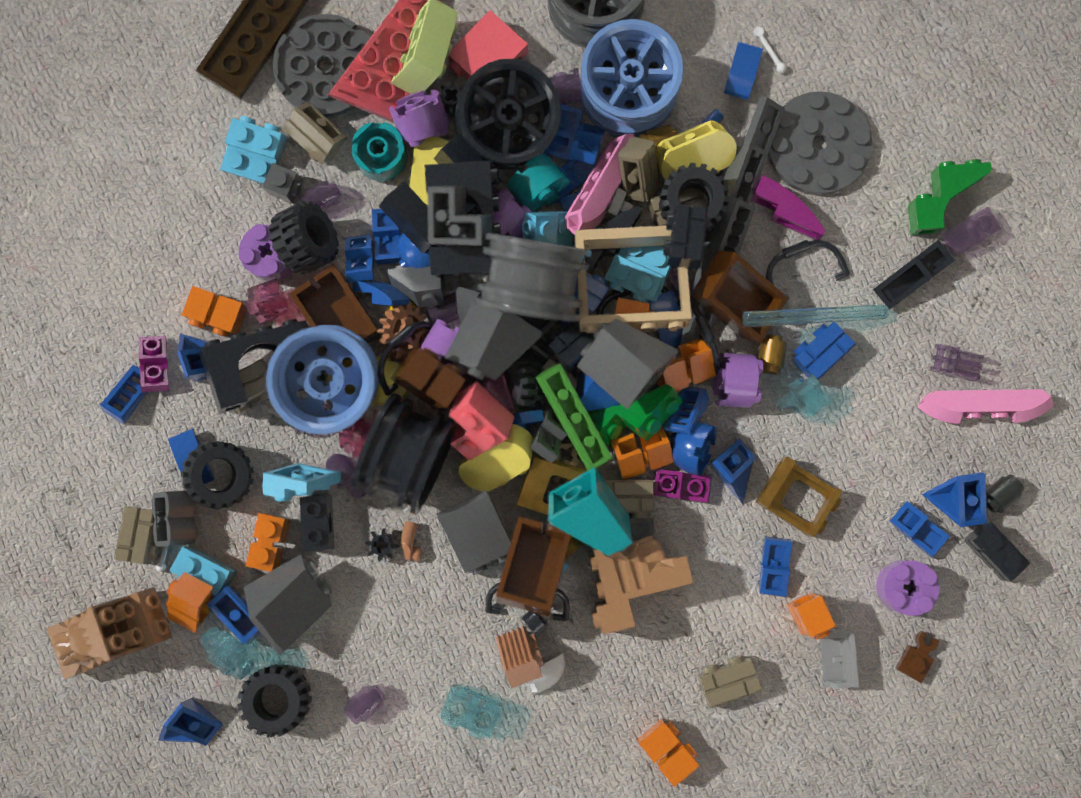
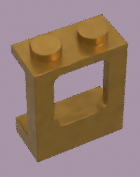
M534 451L531 466L526 472L518 494L517 505L549 515V503L543 500V496L550 477L557 475L572 480L587 472V470L557 460L550 463Z
M788 456L783 457L755 503L809 537H815L816 534L820 535L828 524V521L825 519L829 512H834L842 501L839 497L842 490L831 487L795 464L796 461ZM795 480L801 481L822 494L825 498L823 505L810 523L793 514L781 504L782 499Z

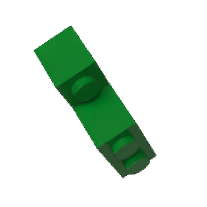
M980 159L966 161L965 164H955L954 161L940 163L931 172L933 197L932 194L917 195L908 204L911 235L937 234L945 228L944 212L948 202L988 175L992 169L991 162L981 163Z
M663 385L644 394L628 409L618 405L587 412L603 441L608 446L611 444L610 441L620 436L625 427H628L648 442L660 430L665 421L677 411L683 401L673 387Z

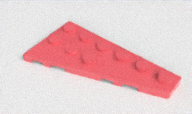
M398 0L329 92L328 96L394 123L389 108L392 105L395 109L398 106L396 101L410 95V93L394 86L391 82L393 77L404 66L400 59L403 53L406 55L408 53L411 43L408 40L419 11L428 0Z

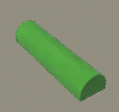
M554 365L535 377L587 471L594 467L597 469L611 460L613 457L562 365Z

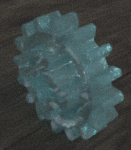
M211 627L200 638L201 646L206 649L205 653L208 662L219 669L221 674L228 675L229 677L232 675L236 680L238 678L242 680L253 668L251 666L252 661L246 657L248 655L245 652L247 650L246 647L235 639L231 633L224 630L220 631L218 627Z

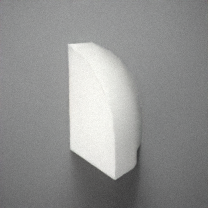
M563 653L544 661L545 666L540 667L543 677L527 682L528 685L530 684L534 695L549 689L560 680L565 667Z

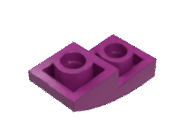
M166 336L138 337L141 391H169Z
M657 469L653 495L709 503L712 476H696L684 472Z

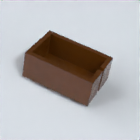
M717 251L690 296L742 339L760 343L773 325V322L768 319L755 317V315L777 318L789 299L737 253Z
M334 264L313 277L321 285L320 288L317 289L308 280L289 293L310 327L338 325L357 333L367 343L381 335L377 332L378 327Z
M426 347L408 352L390 378L433 409L447 408L465 381L460 376L462 372L450 363L442 365L437 360L439 356Z
M518 517L495 595L496 602L550 617L572 535L548 524L547 536L542 535L543 523Z

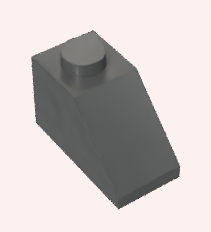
M430 266L425 268L403 267L388 269L391 285L404 293L410 299V302L419 308L445 305L444 276H432Z

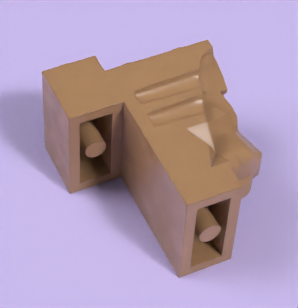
M651 535L632 542L622 552H615L607 556L597 549H592L593 555L589 556L592 572H598L600 581L595 582L598 597L605 600L604 602L596 603V610L591 611L594 626L596 629L601 628L602 634L635 627L629 599L693 584L687 556L666 557L660 542Z
M155 587L90 606L81 614L47 628L64 680L173 638Z

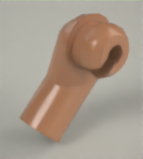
M406 521L404 524L400 544L404 558L408 561L414 560L418 562L422 556V549L414 547L418 525L410 521Z

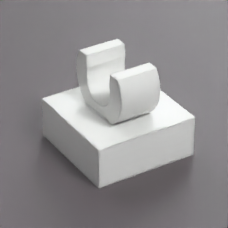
M619 188L616 189L612 196L613 201L606 207L605 218L616 217L633 208L632 204L624 201L627 192Z

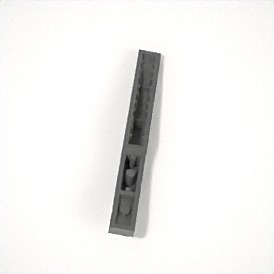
M760 97L742 147L737 146L736 156L726 170L723 185H728L729 192L727 196H730L729 203L718 225H715L711 231H707L703 260L700 269L696 271L692 291L717 251L734 252L739 255L756 209V207L750 205L785 109L768 97ZM690 296V299L698 306L702 315H705L712 329L716 316ZM692 310L690 325L683 328L680 345L698 338L706 344Z

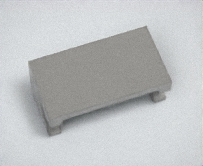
M830 631L829 635L819 639L823 686L830 688L859 687L854 631Z

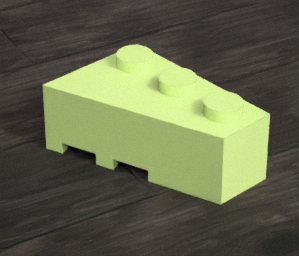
M428 0L419 11L408 40L411 43L407 55L403 53L400 59L404 66L393 77L391 84L412 94L425 91L437 78H442L447 68V65L444 64L445 59L450 54L453 46L450 41L458 28L456 23L458 12L438 0Z

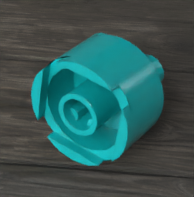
M371 122L360 127L353 136L352 156L358 168L366 177L382 183L395 178L402 172L408 160L407 149L401 134L394 126L384 122ZM378 149H379L380 151H384V152L381 153V154H379V153L376 154V153H375Z
M545 153L537 155L525 164L527 168L522 173L518 170L507 184V189L521 206L525 205L532 212H539L545 204L547 207L553 205L560 197L557 193L570 184V180Z

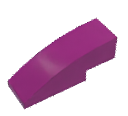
M764 175L761 177L751 201L774 211L770 221L811 239L820 240L825 233V229L811 210L797 196L779 183Z

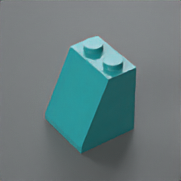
M596 467L549 492V521L555 527L607 556L615 552H622L632 544L629 514Z

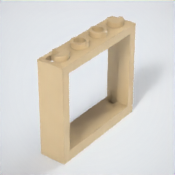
M666 226L575 230V248L589 250L664 246L665 239L670 240L671 230H666ZM678 267L681 311L588 316L586 270L579 271L577 274L578 299L583 300L582 307H579V314H581L579 320L580 332L595 333L603 323L608 325L615 319L636 329H641L642 332H654L658 328H669L670 331H676L678 328L689 327L691 322L688 268Z

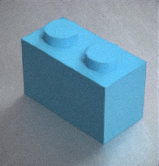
M184 546L181 548L169 571L180 577L185 572L212 586V594L218 595L225 587L230 586L238 570L192 546Z

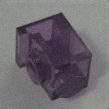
M578 68L573 69V74L561 72L549 77L557 90L561 104L581 102L582 88Z

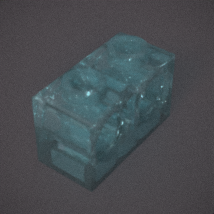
M453 683L439 718L444 719L443 724L451 728L458 729L461 726L468 729V734L477 739L483 740L484 737L490 739L503 704ZM454 701L462 702L465 706V712L460 715L453 713L451 703ZM479 712L488 713L490 722L486 725L479 724L475 718L476 714Z

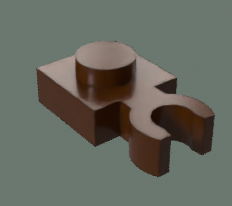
M923 631L916 635V647L913 648L907 645L895 667L896 670L919 683L923 682L934 661L933 658L928 656L929 652L934 651L939 645V640L935 638L931 640L929 645H925L923 640L927 633Z

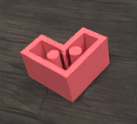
M475 382L457 393L450 416L458 423L450 444L464 457L471 460L507 440L515 416L478 382Z

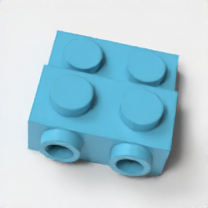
M241 116L240 120L232 118L225 140L228 146L220 170L264 184L272 163L279 164L287 137L280 133L281 128L275 125L265 123V126L261 127L255 125L256 120L246 116Z
M568 211L525 212L522 224L523 239L572 247L573 233L566 228L565 216Z
M664 246L621 248L619 254H615L604 279L611 281L609 287L622 293L626 288L634 292L633 298L647 303L648 299L657 301L672 266L667 265L668 256H663Z
M301 463L293 464L263 473V494L273 496L276 501H289L292 496L311 495L315 490H327L330 488V485L340 483L341 472Z

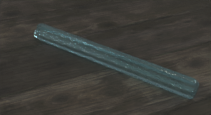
M886 305L751 311L743 313L742 323L747 327L880 320L888 317L889 309Z

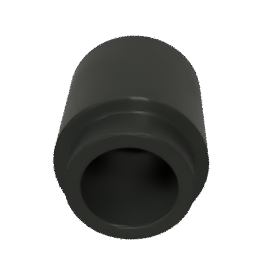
M1008 474L1006 477L1002 476L986 490V508L991 512L1003 513L1022 496L1024 491L1023 484L1011 474Z

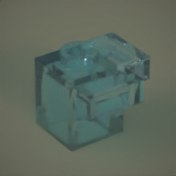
M811 375L805 380L800 376L789 384L790 391L774 403L780 411L787 408L796 410L805 420L828 404L830 400L823 393L816 377Z

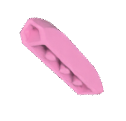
M625 134L609 140L565 216L566 228L574 235L575 230L595 229L604 219L606 207L611 204L614 192L622 184L618 153L623 147H626L625 144L630 138L634 137V134Z
M1044 389L953 390L928 393L921 400L918 408L927 415L948 423L960 424L963 414L965 419L981 418V414H991V418L995 419L1008 418L1009 414L1013 423H1020L1043 415L1054 404L1052 397Z

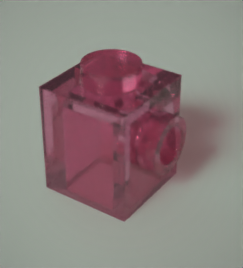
M277 278L247 289L248 300H245L246 308L250 315L255 314L259 323L274 320L278 316L289 312L287 298Z

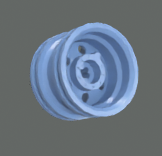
M620 20L598 31L589 41L583 53L581 64V103L585 114L595 126L605 129V133L614 137L634 134V137L639 138L640 135L645 134V131L661 127L673 111L682 82L683 61L677 44L661 27L644 20ZM626 52H636V56L630 59L627 57ZM609 61L612 63L613 68L603 67V63ZM651 63H657L659 68L649 69L648 66ZM609 87L612 94L605 95L602 89ZM654 88L658 91V94L651 97L648 95V91ZM625 103H634L635 106L627 108Z
M320 325L301 330L282 342L270 359L266 385L270 401L276 412L287 423L298 430L312 434H329L341 431L357 421L375 399L379 387L378 361L371 346L360 335L350 329L338 325ZM320 345H324L327 348L325 356H320L317 353V348ZM345 357L352 358L353 364L351 367L343 366L342 360ZM298 361L303 362L305 365L302 372H298L295 369V364ZM324 370H327L328 375L333 376L329 384H326L324 379H320V375L324 374ZM348 384L355 386L356 391L354 394L350 395L345 392V387ZM299 389L306 390L308 393L307 398L301 399L298 396ZM324 401H331L333 408L331 410L324 409Z

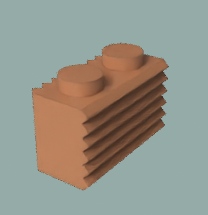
M526 626L517 627L516 630L512 629L511 632L507 631L506 634L502 633L501 636H496L503 669L511 688L543 677L540 667L545 665L540 651L537 650L539 645L535 634L529 635Z

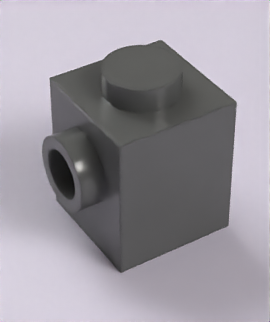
M272 163L262 187L270 196L293 204L295 198L301 192L303 180L297 172Z

